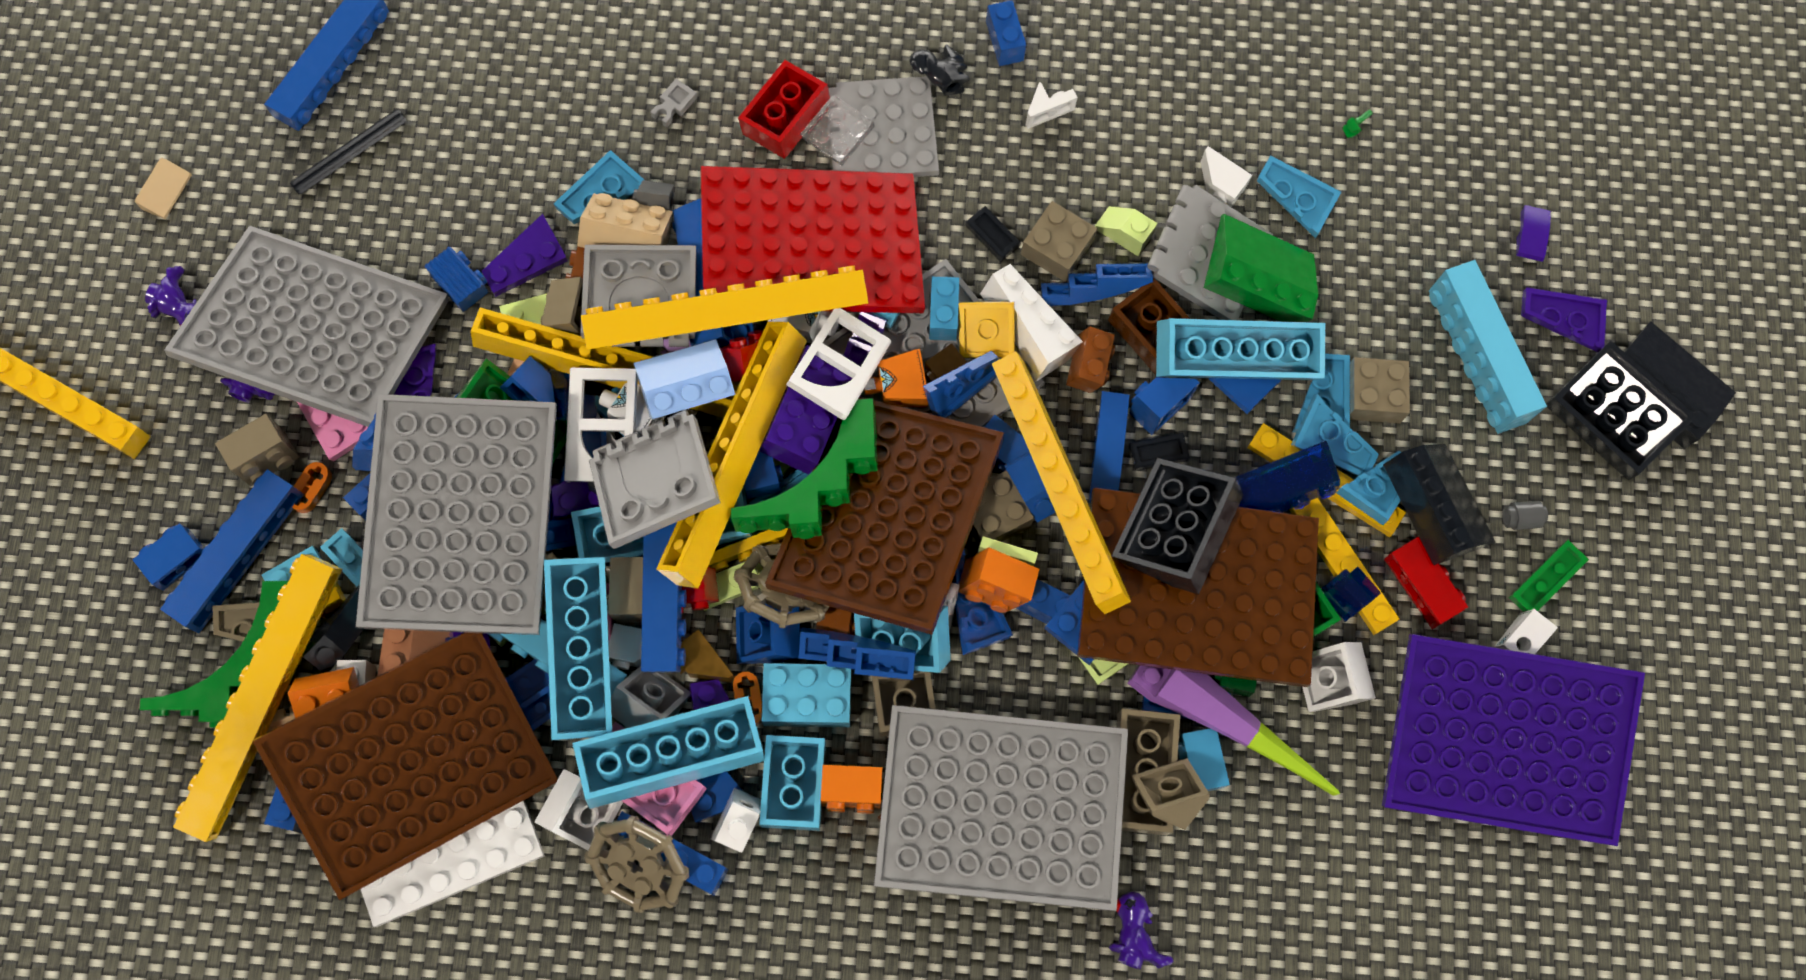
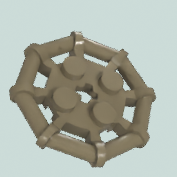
M782 543L766 546L758 544L754 546L751 555L742 567L734 573V580L738 583L745 603L744 609L748 613L754 612L778 624L779 628L814 620L820 622L825 619V613L830 606L819 603L815 604L809 600L766 588L765 582L775 561L771 560L769 556L777 555ZM758 563L763 567L759 575L752 573ZM751 586H757L761 594L754 595ZM800 607L799 610L804 609V611L788 614V612H791L792 608Z
M630 816L628 819L610 823L600 822L594 827L595 834L590 848L584 854L585 862L590 864L602 887L601 892L604 895L609 894L633 907L637 913L665 906L673 908L678 904V895L684 881L689 877V869L684 866L672 843L673 837L670 834H662L640 822L636 816ZM626 832L629 837L624 838V836H620L618 833ZM605 841L611 845L610 851L602 849ZM662 852H664L667 858L665 861L661 857ZM635 860L640 862L639 866L634 863ZM604 864H608L609 868L607 870ZM666 875L672 879L670 885L664 881ZM620 883V884L626 886L627 888H629V889L635 891V894H633V893L629 892L628 890H626V889H624V888L618 886V884ZM653 890H656V892L659 894L657 896L647 897V894Z

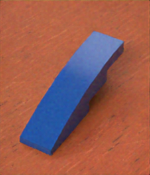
M1096 264L1095 273L1068 274V283H1041V297L1049 306L1097 301L1127 293L1153 282V274L1148 269V264Z
M1101 392L1094 442L1095 449L1091 470L1089 503H1091L1093 488L1119 491L1129 394Z
M803 627L801 629L799 659L827 661L826 666L855 669L854 674L913 680L915 650L856 635Z

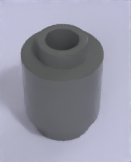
M1539 500L1513 502L1509 506H1504L1502 519L1506 528H1512L1513 530L1542 528L1544 523L1547 522L1548 510Z

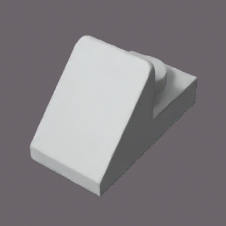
M1039 82L1027 114V129L1075 110L1077 96L1074 90L1059 91L1049 98L1043 85Z

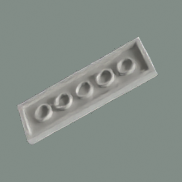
M522 801L363 887L361 892L373 927H379L545 857L526 802Z

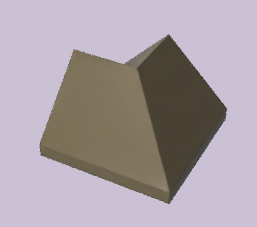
M1188 758L1132 775L1133 782L1152 816L1184 830L1210 799L1209 792Z

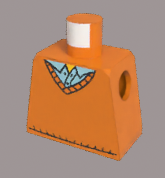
M920 349L881 360L877 366L878 376L871 377L864 388L865 395L881 393L883 403L899 407H928V400L923 388L926 385Z

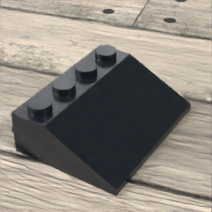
M1651 321L1623 350L1697 416L1674 439L1683 449L1697 442L1708 431L1736 394L1733 389Z
M1609 341L1546 403L1550 411L1628 481L1638 476L1697 417L1612 341Z
M1446 444L1421 445L1408 449L1383 464L1433 566L1496 543Z
M1157 458L1115 547L1112 558L1172 587L1199 594L1243 497V492L1237 479Z

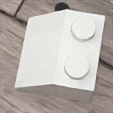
M1343 642L1312 652L1311 685L1303 687L1309 712L1353 705L1376 698L1361 642Z
M563 769L535 823L589 850L595 834L594 827L600 822H613L623 801L589 809L585 801L580 777Z

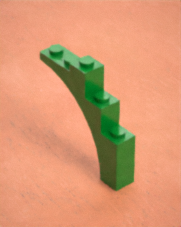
M873 398L858 399L846 420H842L837 439L827 456L800 483L768 500L752 505L731 508V520L735 531L753 533L756 530L770 529L772 531H781L785 528H790L793 538L810 539L814 536H822L821 505L835 507L850 503L849 473L867 474L878 471L876 413Z
M262 581L260 604L252 627L241 646L222 667L205 680L185 690L165 696L140 698V710H151V716H170V710H180V716H199V722H209V727L215 728L219 721L224 720L228 711L226 708L230 696L237 692L241 684L239 681L240 674L250 664L254 656L252 654L253 646L259 638L263 637L266 630L264 626L268 615L275 611L279 603L277 600L278 593L288 581Z

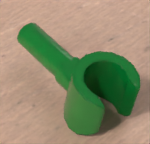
M1370 109L1357 118L1352 117L1348 119L1346 125L1342 127L1347 138H1352L1361 132L1359 124L1373 114Z

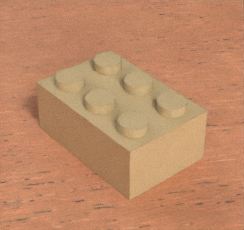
M593 193L580 217L577 246L585 248V245H667L673 211L665 210L661 206L639 204L635 200L612 198V196L604 193Z

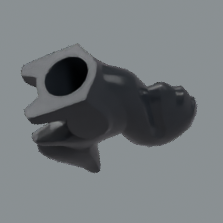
M945 44L944 51L941 52V60H938L932 52L925 49H919L910 55L909 62L914 71L921 75L926 74L927 78L939 87L944 96L961 94L965 91L963 84L970 81V78L961 71L967 69V65L963 64L964 58L949 45Z

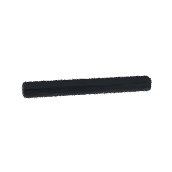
M395 109L291 180V186L298 194H302L406 122L405 116L399 109Z

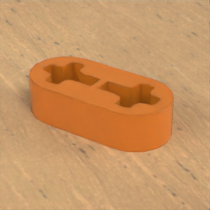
M313 462L309 464L296 481L294 487L301 491L308 499L306 504L298 502L297 505L294 504L292 506L297 512L308 513L312 511L330 485L332 473L323 463ZM320 472L323 478L321 480L314 479L312 474Z
M741 672L733 681L735 699L745 697L743 688L738 689V685L743 684V679L748 678L750 683L754 682V686H751L749 689V701L752 702V707L755 711L759 710V714L754 716L756 726H758L762 722L760 685L753 673Z

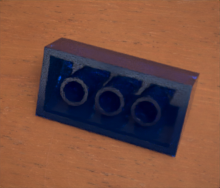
M1327 441L1234 477L1237 479L1243 492V497L1238 507L1284 513L1283 511L1293 507L1294 509L1303 508L1311 500L1318 497L1322 499L1328 498L1340 489V478Z

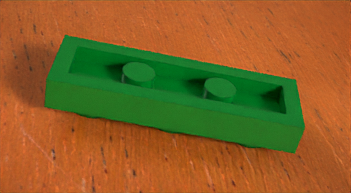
M1567 540L1508 598L1523 612L1532 609L1539 611L1589 559Z

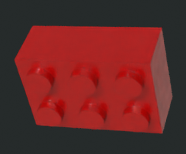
M784 60L738 117L743 135L786 159L831 102L828 85Z

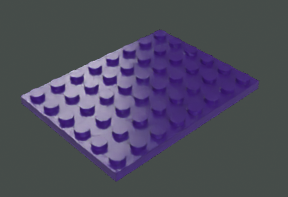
M1409 634L1382 806L1618 846L1645 673Z

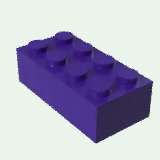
M807 345L801 353V356L797 362L794 371L796 370L797 366L801 362L802 358L804 357L810 346ZM816 355L801 376V378L811 383L822 386H840L853 379ZM787 386L759 451L809 475L818 465L837 416Z

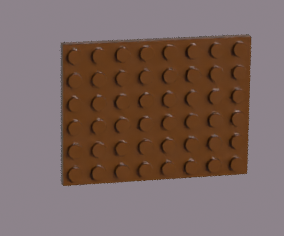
M873 400L876 413L878 471L867 474L849 473L850 503L835 507L821 505L822 536H814L810 539L793 538L791 529L788 528L765 585L769 590L933 635L1003 444L1004 432ZM839 417L836 419L818 465L827 456L837 439L842 419Z
M1093 488L1090 510L1112 557L1140 494ZM1238 507L1199 594L1172 587L1113 559L1131 602L1104 614L1096 606L1084 579L1077 657L1309 687L1311 685L1319 518Z
M463 632L252 741L339 900L555 784L558 780L482 633Z

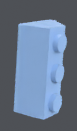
M716 339L633 363L651 419L735 395L727 365Z

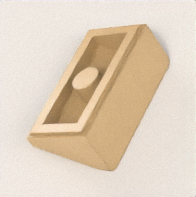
M161 157L136 197L135 203L142 210L166 219L192 174Z

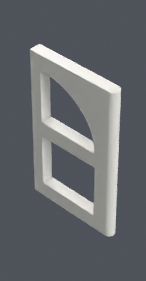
M833 309L786 385L840 419L846 420L890 346L891 340L843 309ZM835 322L873 345L861 367L823 344ZM816 355L853 379L840 386H822L811 383L801 378V376Z
M570 368L564 481L594 482L589 463L592 457L585 448L582 431L625 432L624 437L635 432L638 383L635 369ZM585 381H627L625 419H583Z

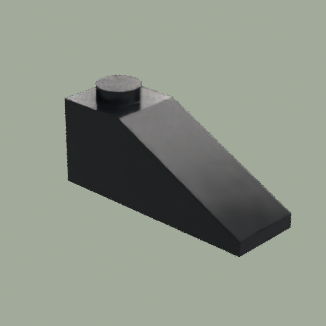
M360 585L312 634L302 655L322 673L329 672L337 664V660H340L347 653L364 629L356 627Z

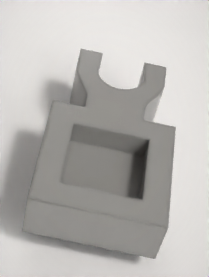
M676 78L660 96L662 104L655 106L651 110V116L656 120L660 114H665L666 116L662 119V123L665 127H668L675 113L682 116L698 98L697 93Z

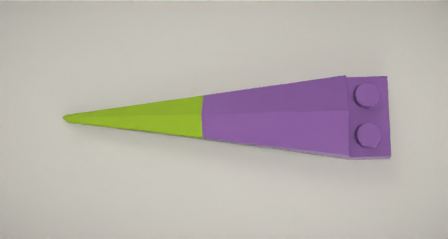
M1138 665L1127 684L1151 702L1231 738L1287 768L1333 796L1340 794L1338 789L1209 675Z

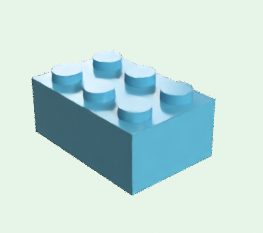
M943 605L933 635L854 613L856 636L915 650L914 671L940 673L951 661L948 606Z
M764 663L762 723L764 726L850 727L851 669L829 667L826 664Z
M766 735L759 822L762 828L820 831L822 808L821 783L822 765L825 762V738Z

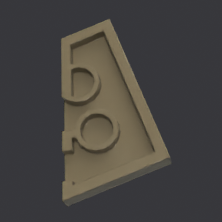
M260 602L213 606L214 635L243 642L252 627Z

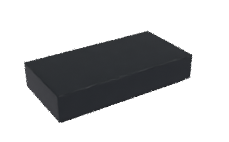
M986 206L965 222V226L1000 262L1021 245V242Z
M1183 432L1129 444L1135 471L1153 468L1157 458L1175 463L1189 461L1190 459Z

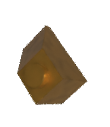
M699 629L681 642V648H685L686 663L685 666H681L680 674L686 671L690 678L719 679L721 682L729 683L734 680L731 671Z

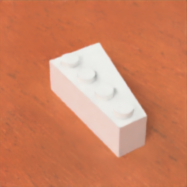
M1011 264L993 273L980 293L985 302L1014 301L1015 344L1020 351V357L1032 370L1031 376L1034 382L1068 362L1083 342Z

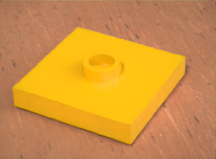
M1014 301L958 303L959 352L964 358H978L989 351L996 354L998 358H1003L1015 352Z

